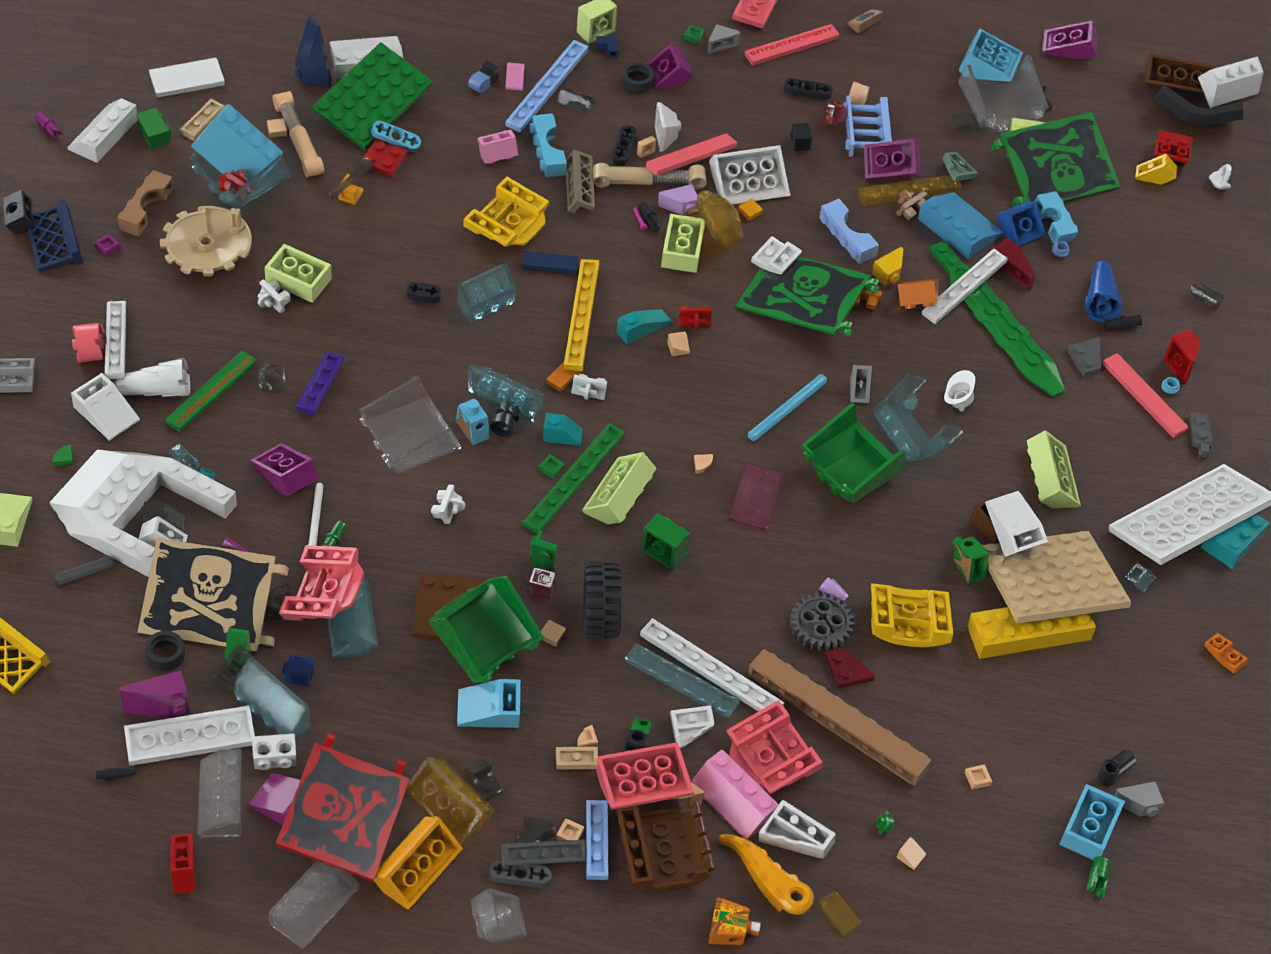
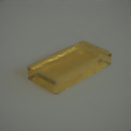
M836 890L818 901L820 908L843 936L861 926L862 922Z

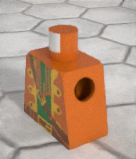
M717 897L708 943L743 945L745 934L759 935L761 923L748 921L749 908Z

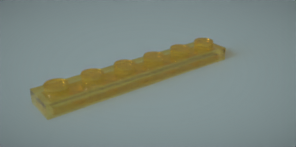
M951 175L862 187L858 188L857 193L862 205L899 200L900 192L904 190L912 191L914 193L913 197L922 191H925L926 196L961 191L962 185L960 181H954Z

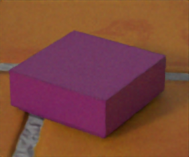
M110 234L94 243L95 248L106 257L121 248L120 243Z

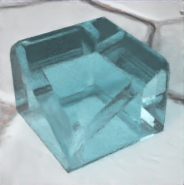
M1136 563L1124 578L1144 592L1156 577L1148 569Z

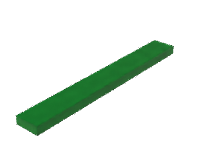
M609 423L523 521V526L536 534L539 530L543 531L625 436V431Z

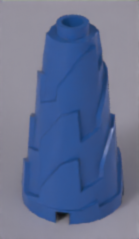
M1099 261L1095 264L1091 274L1088 296H1086L1087 314L1091 319L1098 322H1104V320L1109 318L1115 319L1122 311L1121 295L1119 296L1118 285L1115 281L1112 267L1107 261Z

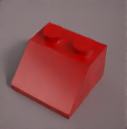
M1191 329L1172 336L1164 360L1183 385L1188 382L1200 346L1199 338Z

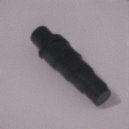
M104 768V770L96 771V779L105 780L136 775V768Z

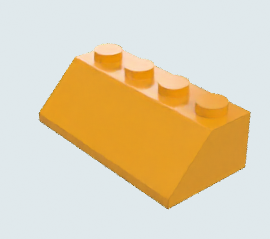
M424 817L378 868L374 881L383 893L406 909H410L463 848L440 817Z

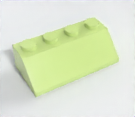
M1046 430L1027 440V452L1031 457V468L1035 474L1034 481L1039 490L1038 497L1041 503L1046 504L1050 508H1074L1081 506L1066 445Z
M644 452L618 457L582 509V512L606 524L621 523L626 518L629 509L634 506L637 497L644 491L643 488L647 482L652 479V475L657 468Z

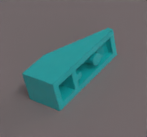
M662 309L633 311L617 319L616 333L627 345L672 324V321Z

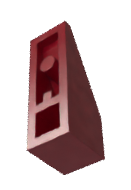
M1006 238L993 248L1007 257V262L1001 268L1031 290L1036 276L1021 248Z

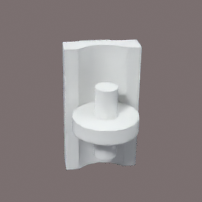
M264 279L260 281L259 284L262 286V289L258 294V305L261 308L267 306L271 308L273 306L279 313L284 312V305L291 301L290 294L286 290L278 294L280 285L275 279L268 283Z
M584 374L574 375L571 393L582 395L586 400L589 397L604 400L607 381L603 378H588Z
M448 485L447 490L438 491L437 500L441 505H433L431 509L433 517L441 518L444 524H450L453 514H457V511H463L466 506L462 496L454 491V485Z

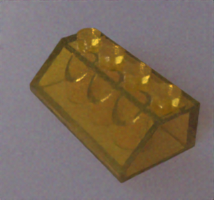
M441 756L427 757L405 790L431 817H440L460 845H463L481 831L496 812Z

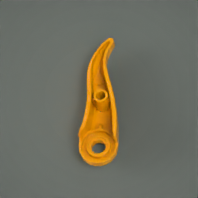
M722 834L718 837L720 844L732 848L739 854L758 888L780 913L782 909L795 915L804 914L809 911L814 899L813 892L808 885L799 881L796 875H790L781 869L779 863L773 862L768 857L764 849H761L747 839L729 834ZM791 894H801L802 900L794 901L791 898Z

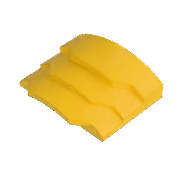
M506 177L496 186V197L481 212L473 209L463 219V226L477 235L482 234L505 247L510 245L524 246L546 224L544 211L549 205V201Z
M871 583V625L873 635L887 642L909 647H932L951 643L953 627L949 592L910 590Z

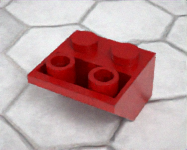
M1159 130L1153 156L1159 157L1167 154L1173 161L1189 163L1193 137Z

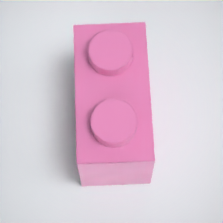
M512 130L478 138L480 155L485 164L518 156L516 137Z

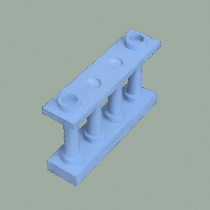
M850 96L846 97V103L842 104V113H845L846 150H849V157H853L854 148L864 149V144L892 141L887 97H880V102L876 105H851ZM852 111L876 112L879 116L877 118L852 117ZM853 124H877L880 128L879 130L853 129ZM854 136H873L881 138L880 142L854 141Z

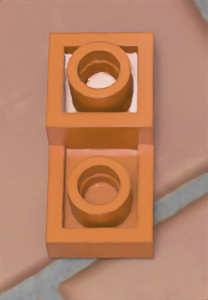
M1216 633L1204 643L1208 651L1234 674L1248 663L1247 657L1233 649V642L1219 633Z

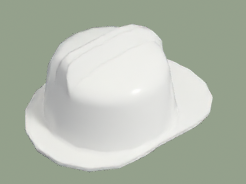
M965 370L954 374L948 381L944 396L945 401L960 411H964L965 407L969 406L974 400V374Z

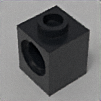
M809 123L792 124L790 138L793 151L810 150L812 135Z

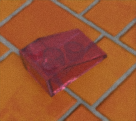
M746 463L729 520L766 530L781 488L783 473Z

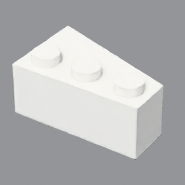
M782 800L760 830L759 842L824 859L835 843L836 834Z

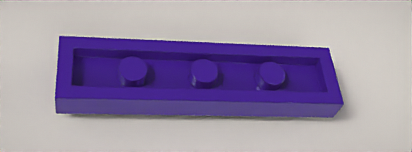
M326 351L297 404V411L315 416L344 363L343 356Z

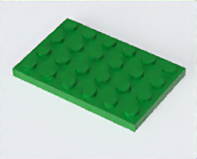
M380 42L312 106V111L363 150H366L377 139L371 132L373 124L376 121H384L392 125L433 85V81ZM379 127L377 132L381 133L382 127Z

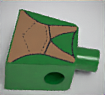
M961 536L956 537L952 542L955 547L954 562L968 585L985 579L989 556L988 551L974 537L965 539Z

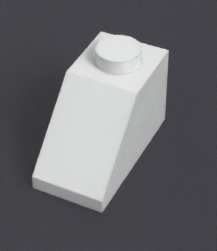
M157 516L142 524L139 540L155 548L157 538L186 542L188 535Z

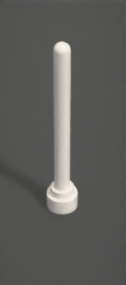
M317 483L315 488L309 536L310 546L317 545L323 495L322 483Z

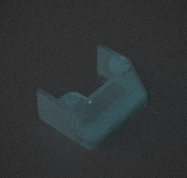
M907 373L875 407L874 417L897 450L900 451L902 449L905 452L906 461L916 463L945 451L963 431L956 427L944 425L931 439L928 438L912 415L918 407V399L914 393L926 380L923 377Z

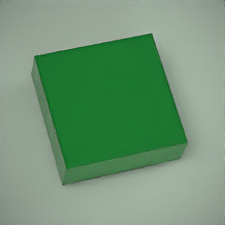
M689 25L683 40L699 44L705 35V30Z
M551 454L538 465V470L552 479L565 468V463Z

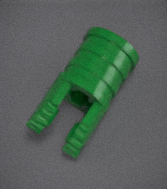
M1098 856L1092 860L1086 891L1092 892L1096 888V884H1098L1096 896L1099 898L1105 896L1112 864L1109 859Z

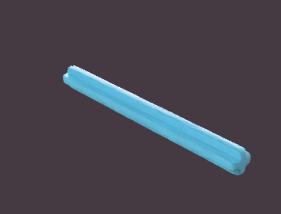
M823 374L818 375L749 431L748 438L753 442L759 439L825 385L827 378Z

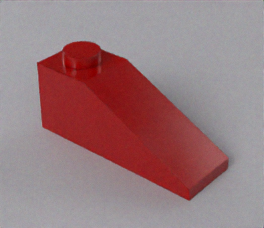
M193 833L171 836L173 893L195 891Z

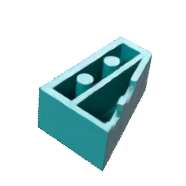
M1254 514L1202 542L1201 548L1233 569L1264 536L1270 522L1258 514Z

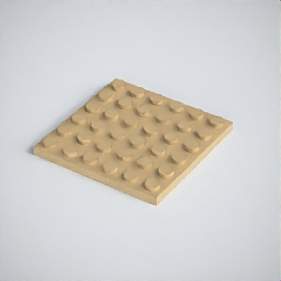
M1089 531L1046 536L1048 542L1006 557L1000 543L982 545L989 553L987 569L1016 623L1129 608L1131 605V600Z

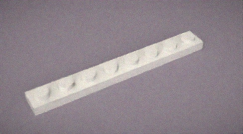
M653 618L641 630V637L758 712L778 700L784 706L783 701Z

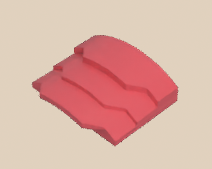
M306 545L299 561L305 568L306 573L297 596H286L279 612L284 620L302 621L304 618H333L337 613L352 607L363 581L365 572L358 563L357 548Z
M779 700L726 730L732 741L729 756L769 795L823 768L822 760L812 746L810 748L807 747L791 724L790 715Z

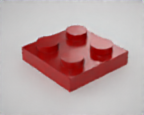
M376 139L361 160V167L393 178L407 157L408 150Z

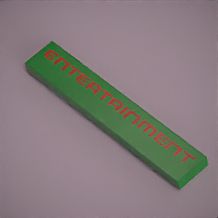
M241 351L165 419L166 424L178 432L184 430L257 364L256 359Z

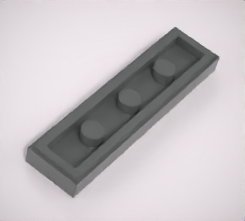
M585 840L501 844L502 866L586 861Z

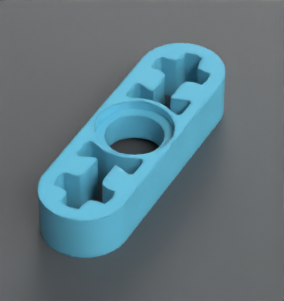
M376 121L371 129L372 135L375 138L407 149L410 152L417 151L421 144V139L418 135L384 121ZM379 127H382L381 133L377 132ZM394 132L399 133L401 139L395 140L391 134ZM411 140L415 141L413 146L410 145Z

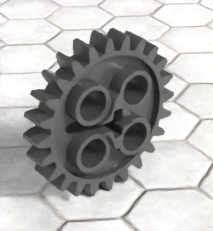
M815 593V597L812 598L808 594L807 600L801 598L800 603L796 602L795 608H792L789 620L791 622L790 628L793 629L792 634L798 635L797 641L804 640L803 646L808 643L811 644V650L815 646L818 647V651H821L822 647L829 651L830 646L834 650L837 649V645L843 646L844 641L848 642L849 637L852 636L855 624L853 622L854 616L850 615L851 609H846L847 604H840V598L836 601L833 600V595L826 598L825 593H823L822 597Z

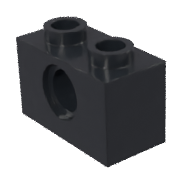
M19 190L3 198L4 224L8 230L17 235L34 226L32 199L25 192Z

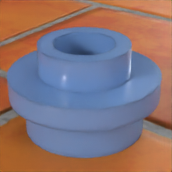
M1058 241L1052 247V253L1057 257H1066L1070 252L1069 245L1064 241Z

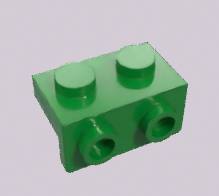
M539 530L537 536L533 535L530 547H532L529 556L532 559L531 567L554 573L557 565L558 545L544 541L543 531Z

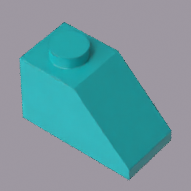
M546 413L543 442L581 446L583 429L566 415Z

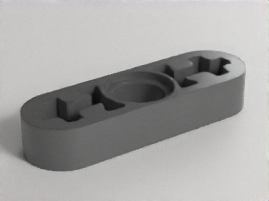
M497 860L490 866V878L498 883L545 888L551 883L552 873L546 866L532 864L502 866V860ZM498 868L502 869L501 875L497 874ZM509 869H511V877L508 876ZM523 870L527 875L524 878H517L515 872ZM530 872H533L532 879H530ZM540 874H544L543 880H539Z

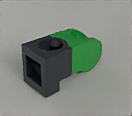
M638 717L635 718L626 740L625 752L645 748L652 721Z

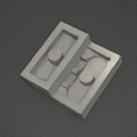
M35 358L0 359V393L32 392Z

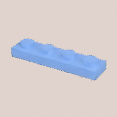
M586 800V880H608V801Z

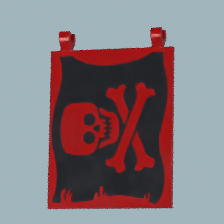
M328 732L323 745L314 744L275 845L374 881L409 782V778L402 775L407 762L399 759L394 772L340 753L331 748L336 735Z

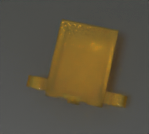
M708 190L702 191L697 196V206L687 211L685 216L694 218L702 216L712 238L726 250L733 249V245L740 242L744 236L737 210L721 195L711 193ZM694 211H699L698 214L691 216Z

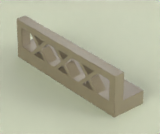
M573 150L566 159L568 212L574 214L579 207L593 210L595 208L592 156ZM580 158L586 160L587 164L585 165ZM583 170L588 177H585L581 171ZM582 183H584L588 188L587 191L582 186ZM584 196L589 203L582 201V197Z

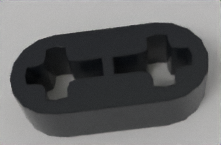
M412 282L407 286V296L415 301L437 303L441 299V289L436 285Z

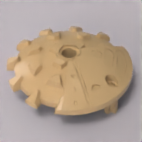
M216 206L198 207V211L189 214L186 210L176 215L179 218L173 224L167 222L164 226L163 231L167 232L166 239H160V248L167 249L168 255H165V259L169 264L177 263L181 266L180 270L185 274L196 271L203 272L204 276H213V271L224 268L226 271L234 269V262L239 258L245 259L252 245L251 231L247 223L241 218L240 209L232 208L230 211Z

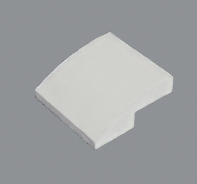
M772 236L752 257L751 262L770 272L782 274L802 253V250L788 241L786 244H783Z

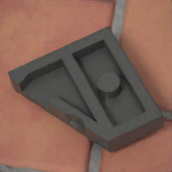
M1099 337L1067 347V352L1083 377L1100 372L1101 354Z

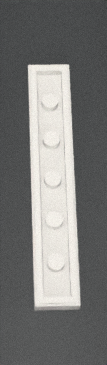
M995 249L991 250L938 297V302L934 303V306L926 307L922 310V315L934 324L938 323L1007 262V257Z
M126 301L107 302L105 376L108 379L125 378Z

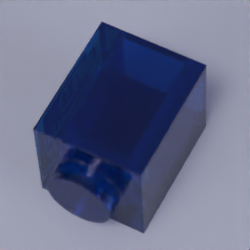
M290 654L288 662H284L282 673L285 674V682L310 687L315 672L314 659Z

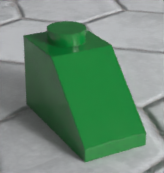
M228 628L224 656L225 670L233 673H246L251 655L249 631Z

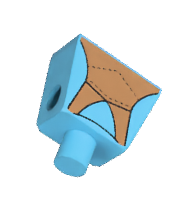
M471 399L460 404L457 409L456 422L471 444L476 445L490 439L488 417L479 405V402L476 399Z

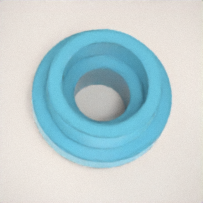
M1167 377L1163 380L1161 387L1168 394H1176L1180 389L1178 379Z

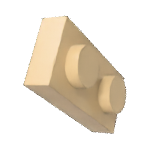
M556 747V769H596L598 747Z

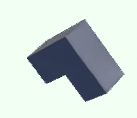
M596 36V51H607L608 58H618L617 36Z

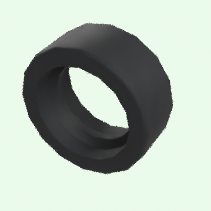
M641 62L626 65L622 71L621 83L627 91L636 94L649 91L653 87V69ZM637 74L647 79L644 81H634L629 76Z
M160 631L151 635L145 645L147 662L152 668L159 671H169L180 666L185 657L182 638L172 631ZM168 643L177 647V652L171 657L158 658L153 655L154 648L160 644Z

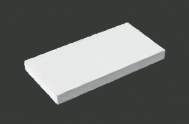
M217 58L149 70L157 98L225 85Z

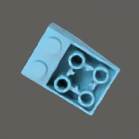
M499 679L458 690L457 726L519 728L520 680Z

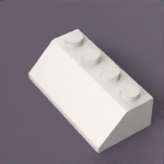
M1258 57L1212 69L1199 76L1198 79L1209 107L1212 108L1257 95L1264 72Z
M122 98L108 104L68 146V150L98 163L137 121L136 105Z

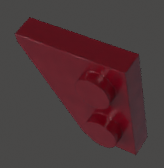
M846 648L825 652L826 661L838 689L874 681V673Z

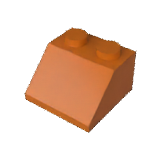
M938 279L909 281L898 284L900 306H905V309L916 308V304L930 307L938 302Z

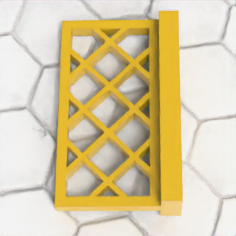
M0 618V638L4 639V646H0V651H4V659L0 660V664H4V672L0 673V684L12 694H15L41 666L46 667L50 660L44 651ZM17 649L19 651V657L8 659V650ZM32 661L35 663L30 669L22 670V662ZM19 662L18 671L8 672V663ZM19 675V680L13 687L8 684V676Z

